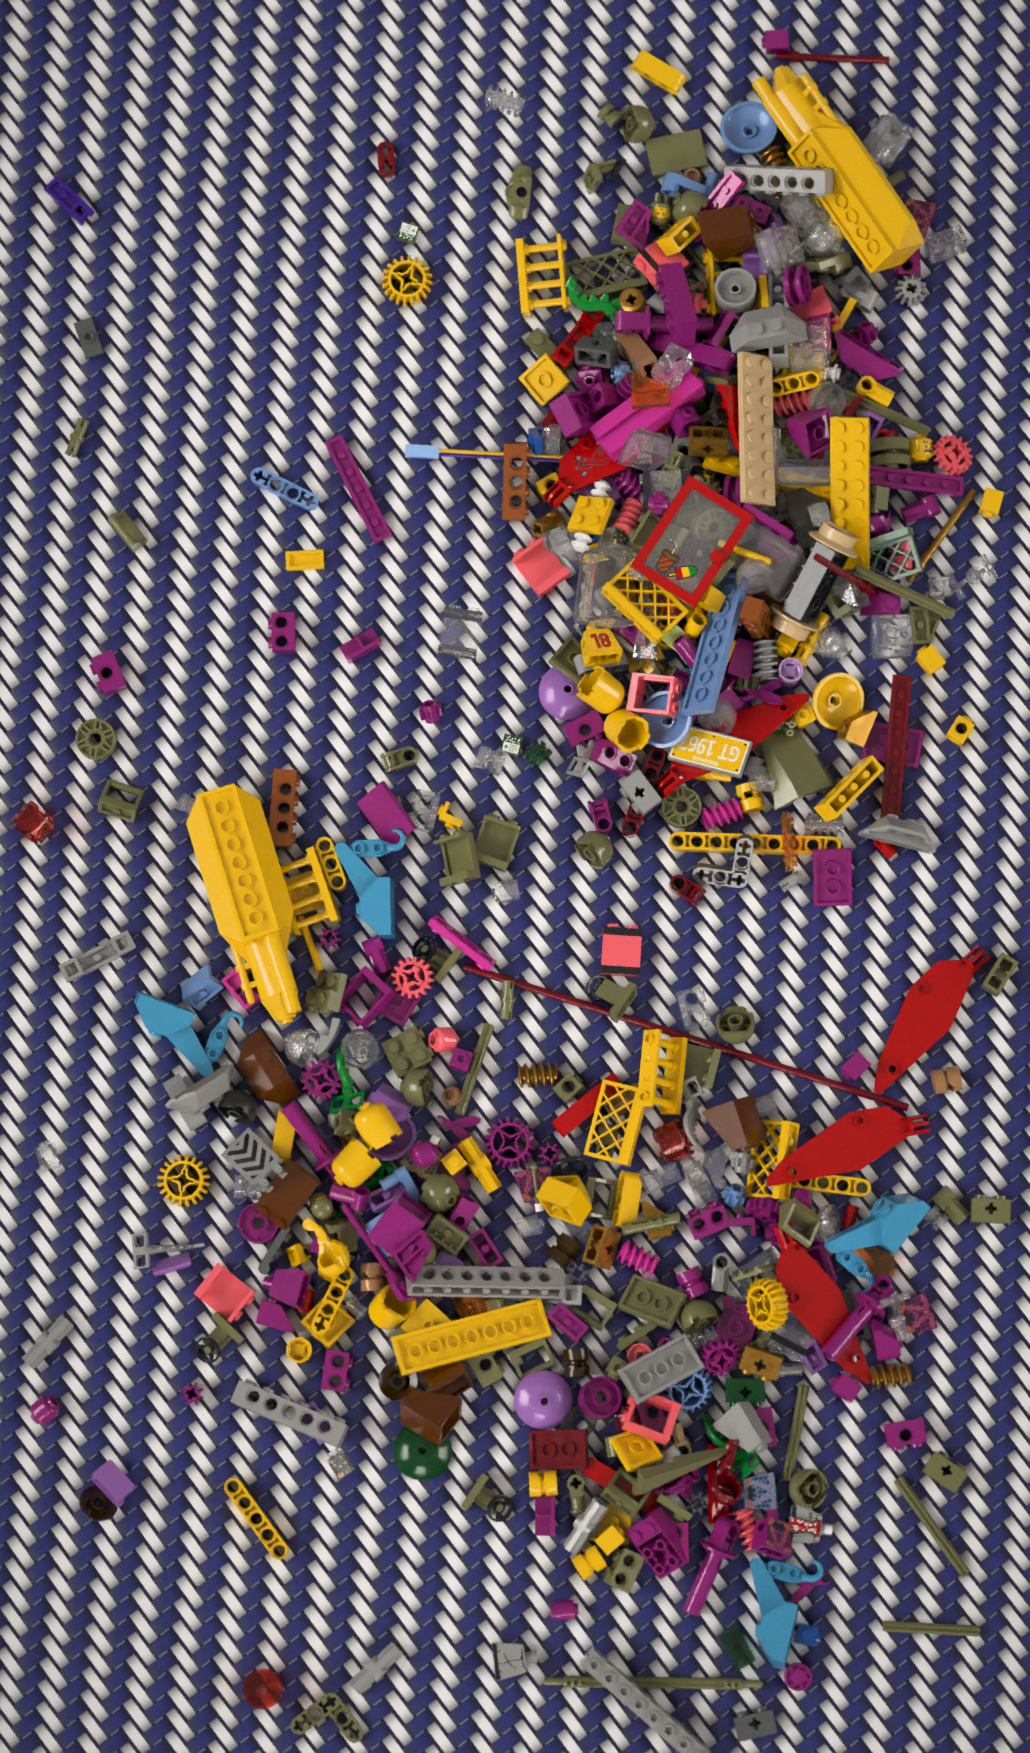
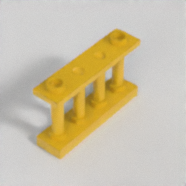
M556 234L557 242L528 245L523 238L515 239L521 313L524 317H532L531 311L534 308L562 305L566 313L569 312V306H572V301L567 293V287H565L567 281L564 251H567V243L561 234ZM558 250V261L534 264L527 262V255H530V253ZM559 268L560 279L538 282L529 281L528 274H531V271ZM561 287L562 297L535 301L530 299V292H533V290Z
M707 248L702 254V262L706 266L708 300L705 314L708 317H713L714 320L716 313H722L715 306L714 279H717L723 271L713 270V261H718V259ZM742 253L733 255L721 262H740L742 264ZM755 303L754 308H753L751 311L757 310V304H756V303Z
M316 847L307 848V855L304 858L280 866L283 874L307 864L311 865L313 869L312 875L287 884L288 892L311 883H318L320 889L317 894L293 902L294 910L320 900L321 902L324 901L326 906L324 912L300 921L297 920L294 912L291 932L297 936L303 935L301 928L324 919L330 920L333 923L342 921Z
M644 1030L636 1107H654V1104L661 1106L660 1114L680 1115L688 1038L669 1037L668 1040L661 1039L662 1030ZM660 1046L667 1048L666 1060L659 1058ZM658 1066L665 1067L664 1079L657 1077ZM656 1085L663 1086L662 1098L655 1096Z

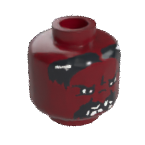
M629 1404L621 1405L619 1410L614 1413L617 1429L623 1433L626 1430L622 1429L624 1422L621 1421L624 1410L628 1411ZM635 1407L630 1422L641 1425L638 1409Z

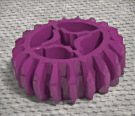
M507 1116L506 1123H503V1120L499 1118V1126L493 1122L492 1126L495 1129H487L491 1136H484V1139L490 1140V1142L484 1143V1147H490L485 1153L493 1154L489 1158L490 1161L495 1158L498 1159L495 1163L496 1166L502 1161L504 1162V1169L507 1163H510V1169H514L513 1163L515 1162L518 1167H521L520 1160L527 1163L528 1160L525 1156L527 1155L531 1158L533 1156L532 1153L528 1152L529 1149H536L535 1146L530 1145V1143L536 1142V1139H530V1136L534 1135V1131L527 1132L530 1125H526L525 1128L522 1127L524 1120L517 1124V1117H514L513 1122H510V1118ZM514 1127L519 1129V1131L514 1135H508L502 1129ZM498 1133L503 1140V1144L498 1150H495L493 1141ZM524 1135L526 1138V1148L522 1153L517 1146V1141ZM505 1137L509 1140L515 1138V1142H513L515 1149L511 1146L505 1147ZM510 1150L518 1157L508 1159L500 1155Z

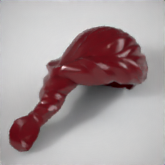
M735 1439L726 1442L725 1448L728 1454L718 1464V1467L713 1469L709 1483L711 1498L724 1506L735 1504L743 1493L738 1478L731 1470L739 1443Z

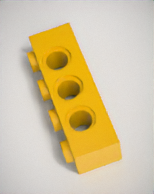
M873 755L861 759L814 809L825 822L836 819L872 783L884 768Z

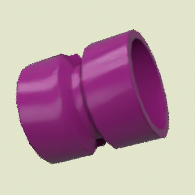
M695 1266L675 1276L679 1285L685 1287L683 1293L687 1295V1301L710 1291L707 1283L700 1279L703 1274L699 1266Z

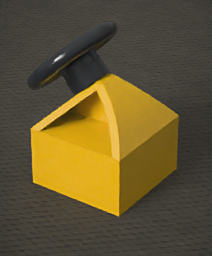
M569 1156L558 1160L551 1168V1177L546 1178L536 1194L537 1199L549 1216L581 1227L592 1209L589 1194L581 1180L589 1168L585 1159L578 1156ZM568 1163L564 1169L557 1171L561 1165ZM574 1163H581L583 1166L582 1170L576 1169Z

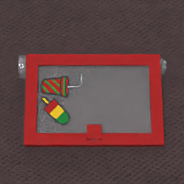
M689 475L630 565L627 573L642 583L645 578L649 579L695 609L755 516L704 485V479L698 475L694 477Z

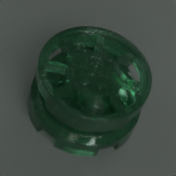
M543 740L540 742V745L537 743L522 756L525 761L529 762L531 769L539 766L553 753L550 748H546V743Z

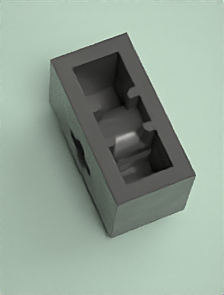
M582 336L574 346L575 363L611 369L619 358L618 341Z
M767 1706L755 1708L756 1712L749 1714L748 1710L737 1712V1716L733 1717L738 1741L741 1742L776 1734L777 1728L772 1709H767ZM752 1718H755L757 1721H760V1723L757 1724V1728L755 1729L753 1726H749V1723L752 1722Z

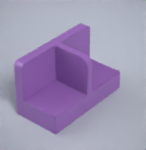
M761 239L758 246L742 252V269L752 274L756 282L759 275H766V279L769 275V240Z
M108 1460L92 1473V1481L117 1508L123 1505L124 1498L135 1490V1485L112 1460Z

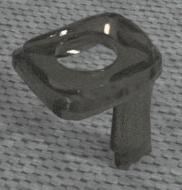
M579 1405L571 1409L561 1423V1430L574 1429L572 1426L573 1419L577 1416H582L587 1420L586 1429H588L589 1436L596 1427L598 1420L586 1416Z

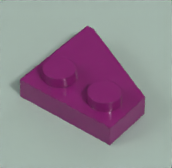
M635 199L614 230L641 251L647 247L646 240L647 234H649L651 209Z
M420 1229L392 1253L402 1271L412 1283L418 1277L434 1246L423 1229Z

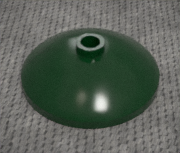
M404 1427L395 1439L393 1456L397 1467L406 1476L415 1480H430L443 1473L449 1465L452 1456V1446L448 1436L440 1446H437ZM420 1447L426 1449L425 1454H419L418 1450Z

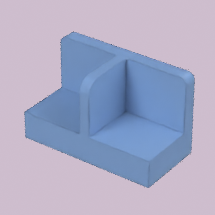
M209 964L203 966L181 985L183 1001L198 1009L223 989V983L212 976Z

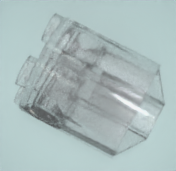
M889 112L887 115L882 114L862 144L877 165L890 168L912 138L913 128L906 123L903 124L898 121V117L892 112Z
M793 192V195H784L780 203L781 211L799 237L803 239L817 237L828 227L830 215L819 198L815 196V193H810L809 196H799L798 192Z

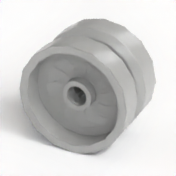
M729 268L717 277L714 285L715 304L721 312L727 310L741 317L744 312L751 311L756 303V281L752 274L741 268Z

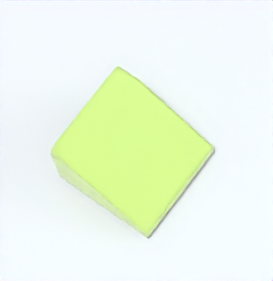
M676 625L662 638V641L676 651L672 643L679 636L686 633Z

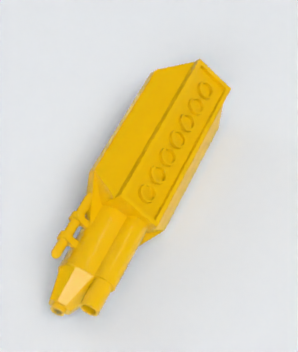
M780 65L774 70L772 87L764 76L755 80L752 86L762 99L763 106L792 146L787 153L797 167L834 168V192L827 193V196L818 197V199L869 273L872 274L902 265L925 243L914 217L853 129L838 120L829 107L826 97L823 98L818 91L817 84L813 83L806 73L801 74L800 78L789 66Z
M235 783L197 794V799L186 825L219 933L231 946L236 962L235 969L239 973L242 982L241 989L245 992L247 1002L254 1004L255 998L252 989L256 987L261 1003L277 1023H282V1025L290 1024L296 1017V1013L302 1011L298 999L297 985L287 956L294 909L261 802L236 786ZM248 969L252 971L254 978L252 982H249L246 972Z

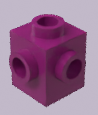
M582 364V366H579L578 373H575L577 385H581V390L592 389L595 384L604 382L602 367Z

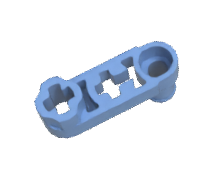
M668 172L660 191L665 196L675 197L678 192L684 193L685 191L693 190L708 198L716 188L720 175L716 172H709L706 183L703 185L677 173Z
M404 1165L394 1170L393 1174L379 1180L384 1191L398 1183L403 1184L408 1195L423 1205L420 1199L423 1190L418 1192Z

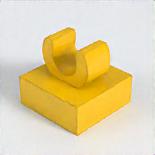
M299 1243L286 1249L292 1268L307 1262L311 1258V1255L305 1256L303 1249L308 1248V1245H301Z

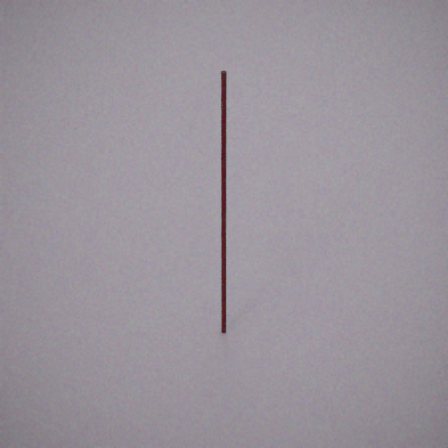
M468 963L464 965V971L502 982V980H515L514 987L610 1017L609 1011L611 1009L490 970H482ZM625 1013L620 1018L621 1021L649 1030L660 1029L662 1034L671 1037L688 1038L690 1043L712 1050L714 1048L720 1049L722 1053L904 1111H907L909 1107L908 1103Z

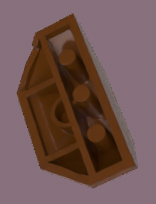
M261 1029L245 1038L237 1066L257 1098L286 1105L299 1097L301 1093Z

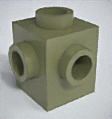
M340 1109L334 1117V1135L343 1136L348 1139H356L360 1133L354 1123L357 1111Z

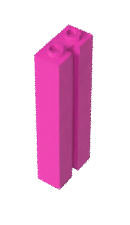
M679 360L589 427L591 434L610 458L616 462L671 421L675 409L691 406L706 395L704 389L706 385L699 376L696 378L693 375L695 372L689 364L685 365L682 360Z

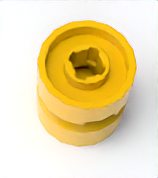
M760 781L747 782L735 787L737 797L741 798L739 806L742 813H751L765 809L764 799L760 796L762 792ZM748 794H753L752 797L747 798Z
M296 1337L287 1344L286 1352L289 1359L293 1362L305 1363L311 1358L313 1349L310 1342L305 1338Z
M556 1470L545 1471L544 1474H541L539 1471L528 1472L530 1497H541L544 1493L546 1496H558Z
M595 1545L586 1549L584 1555L578 1554L571 1559L584 1581L593 1576V1571L599 1572L607 1567Z

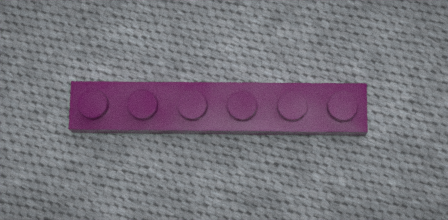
M342 435L324 442L374 543L377 544L392 537V533Z
M870 465V485L955 497L963 496L964 477Z

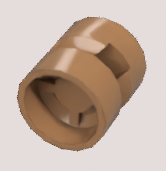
M958 1065L947 1067L945 1071L942 1068L931 1070V1080L935 1095L946 1093L947 1090L951 1092L963 1090Z
M380 1263L360 1264V1275L363 1276L361 1291H381L386 1286V1280L383 1278L386 1271Z

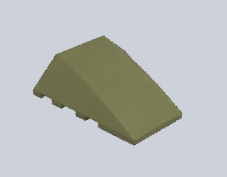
M795 727L793 736H787L786 731L780 729L773 731L760 743L763 758L767 765V777H769L771 784L770 792L774 799V811L790 806L799 798L820 791L823 794L827 793L838 783Z

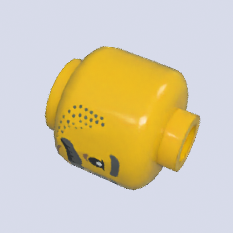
M917 434L915 438L910 439L908 455L915 463L928 462L933 457V441L930 438H926V436Z

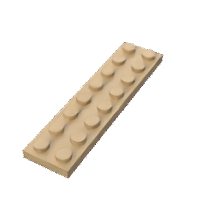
M741 351L737 353L740 502L771 508L775 506L772 361L767 356Z

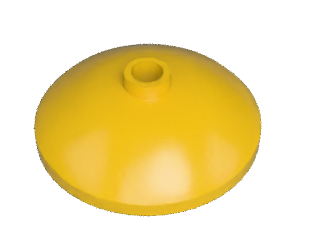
M841 672L832 673L824 677L816 686L812 696V709L817 721L824 727L832 730H838L843 719L861 712L864 706V693L860 683L853 676Z

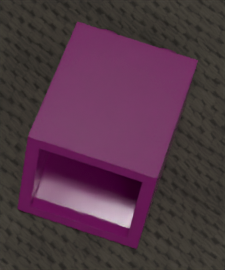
M400 1190L367 1237L370 1238L374 1245L381 1246L390 1257L394 1258L392 1253L425 1226L432 1212Z

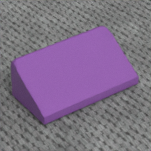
M384 1082L375 1092L406 1105L407 1116L413 1108L405 1100L403 1093Z
M184 1252L152 1262L151 1265L153 1275L157 1277L191 1267L192 1262L189 1252Z

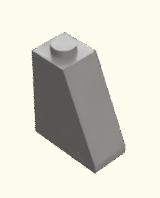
M749 1401L736 1403L712 1424L715 1429L730 1440H737L739 1442L738 1445L748 1453H761L768 1448L767 1445L772 1441L771 1436Z

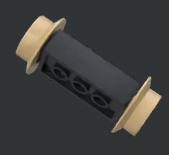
M823 521L819 531H809V534L817 542L811 547L807 561L802 564L799 577L794 580L790 594L783 601L784 606L771 605V608L776 613L771 625L782 633L800 641H805L810 631L820 630L814 622L839 577L838 574L813 559L814 555L818 553L841 568L844 567L849 557H858V554L853 549L858 537L829 521Z

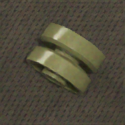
M896 436L870 440V454L873 455L870 457V465L905 470L910 468L911 457L906 454L910 450V440L905 437Z

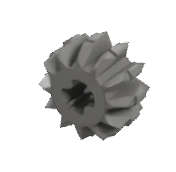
M911 274L910 279L904 275L903 281H897L898 286L895 287V291L898 294L896 299L902 298L900 303L903 305L906 301L908 302V307H911L912 302L915 306H918L919 301L923 302L925 299L923 295L927 294V290L923 289L926 283H920L921 277L915 280L914 274ZM908 288L914 289V293L912 294L911 291L907 292Z

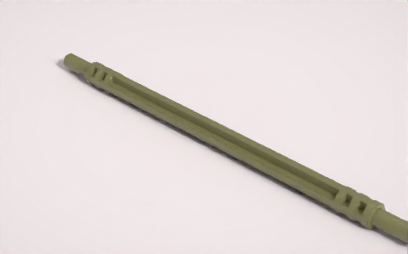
M593 1676L544 1677V1685H561L564 1688H606ZM629 1677L640 1688L724 1690L762 1688V1680H742V1678Z

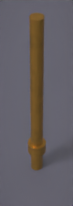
M971 488L920 558L923 571L926 568L925 564L977 494L974 489ZM915 563L912 570L917 569ZM919 573L908 576L905 580L912 584Z

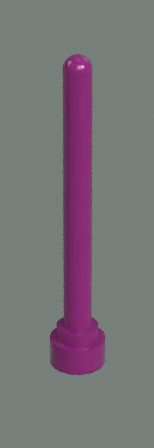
M343 1203L341 1209L387 1274L385 1275L388 1277L387 1281L389 1284L403 1277L399 1270L397 1271L396 1268H392L378 1246L370 1241V1238L367 1237L368 1232L349 1205Z

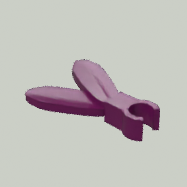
M772 680L757 690L743 688L740 690V693L742 695L747 694V696H741L740 699L742 702L755 700L757 697L769 704L779 705L783 703L782 698L771 692L780 688L782 680Z
M438 1115L437 1117L443 1118L444 1122L442 1125L437 1123L435 1125L437 1127L451 1128L454 1134L461 1141H464L471 1136L464 1128L477 1125L481 1119L476 1116H468L451 1121Z
M820 1578L816 1582L795 1583L802 1586L794 1592L791 1602H800L814 1586L827 1585L830 1581L824 1583Z

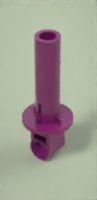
M645 305L644 312H615L616 333H643L644 341H648L651 332L669 333L666 316L652 315L649 305ZM697 316L696 334H709L714 327L713 317Z
M683 634L672 645L692 669L697 647L686 634ZM733 677L723 680L717 704L726 716L746 709L744 702L731 689L735 683Z
M294 1100L284 1107L281 1112L318 1159L317 1166L313 1169L314 1172L323 1168L332 1182H336L333 1179L335 1174L332 1171L331 1165L335 1157L344 1148L332 1150Z
M881 1275L876 1278L865 1293L857 1291L854 1294V1298L859 1305L821 1349L825 1357L835 1361L872 1316L878 1319L885 1317L883 1307L894 1295L890 1277ZM883 1286H888L886 1289H880Z
M724 1515L716 1520L709 1540H702L700 1543L708 1551L683 1607L684 1611L695 1616L700 1615L723 1559H735L736 1557L731 1550L740 1534L741 1526Z

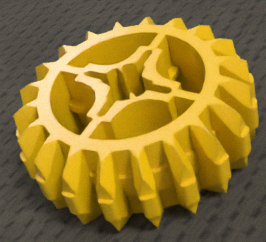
M408 255L407 260L400 256V262L397 259H393L394 266L388 263L387 267L389 270L384 269L383 274L386 276L381 278L383 282H386L382 284V288L387 289L385 295H390V301L396 298V305L403 301L404 307L407 306V302L414 306V300L420 304V297L426 299V293L431 292V288L428 286L433 285V282L429 280L432 278V274L428 273L429 267H424V261L418 264L417 257L411 261L410 255ZM408 268L405 273L397 272L400 269ZM415 270L422 276V284L413 277ZM410 276V283L408 282L404 286V279L406 280ZM392 278L401 285L399 292L392 286ZM410 289L417 290L412 294H406Z
M178 1155L177 1162L171 1157L170 1159L173 1164L170 1165L168 1162H165V1166L168 1167L167 1170L160 1168L164 1176L158 1175L157 1177L163 1180V1182L157 1184L158 1187H164L160 1194L167 1192L168 1194L164 1199L167 1201L172 1197V1205L178 1200L179 1207H182L183 1201H185L186 1207H189L190 1200L196 1205V1197L200 1200L203 1199L200 1195L201 1191L205 1194L208 1193L206 1189H203V1186H210L209 1182H204V1179H209L210 1175H203L208 1169L206 1167L200 1169L203 1162L200 1161L196 1165V1157L189 1161V1155L185 1156V1160H182V1156ZM183 1165L179 1175L169 1176L174 1168ZM189 1166L197 1170L200 1180L189 1177ZM186 1175V1179L191 1182H188L183 1187L181 1182L174 1180H179L180 1177L182 1178V1176ZM168 1182L178 1184V1196L171 1192ZM189 1186H198L193 1194L184 1197Z
M766 1277L755 1280L754 1283L750 1284V1289L747 1290L748 1296L745 1297L747 1299L746 1306H748L747 1313L750 1314L749 1319L753 1320L754 1326L763 1331L781 1328L785 1324V1320L788 1319L787 1313L790 1312L787 1308L790 1303L787 1302L788 1296L785 1295V1288H782V1284L778 1283L776 1279Z

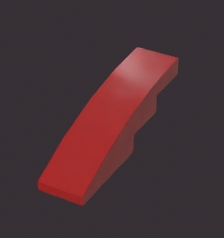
M613 1072L604 1079L622 1084ZM603 1080L551 1122L563 1138L595 1112ZM606 1086L605 1094L608 1099L618 1093L614 1086Z
M591 1456L589 1458V1469L581 1471L582 1475L604 1488L616 1473L615 1470ZM621 1476L613 1484L637 1503L644 1495L633 1496V1485ZM651 1492L640 1509L647 1513L653 1511L659 1503L657 1501L659 1496Z

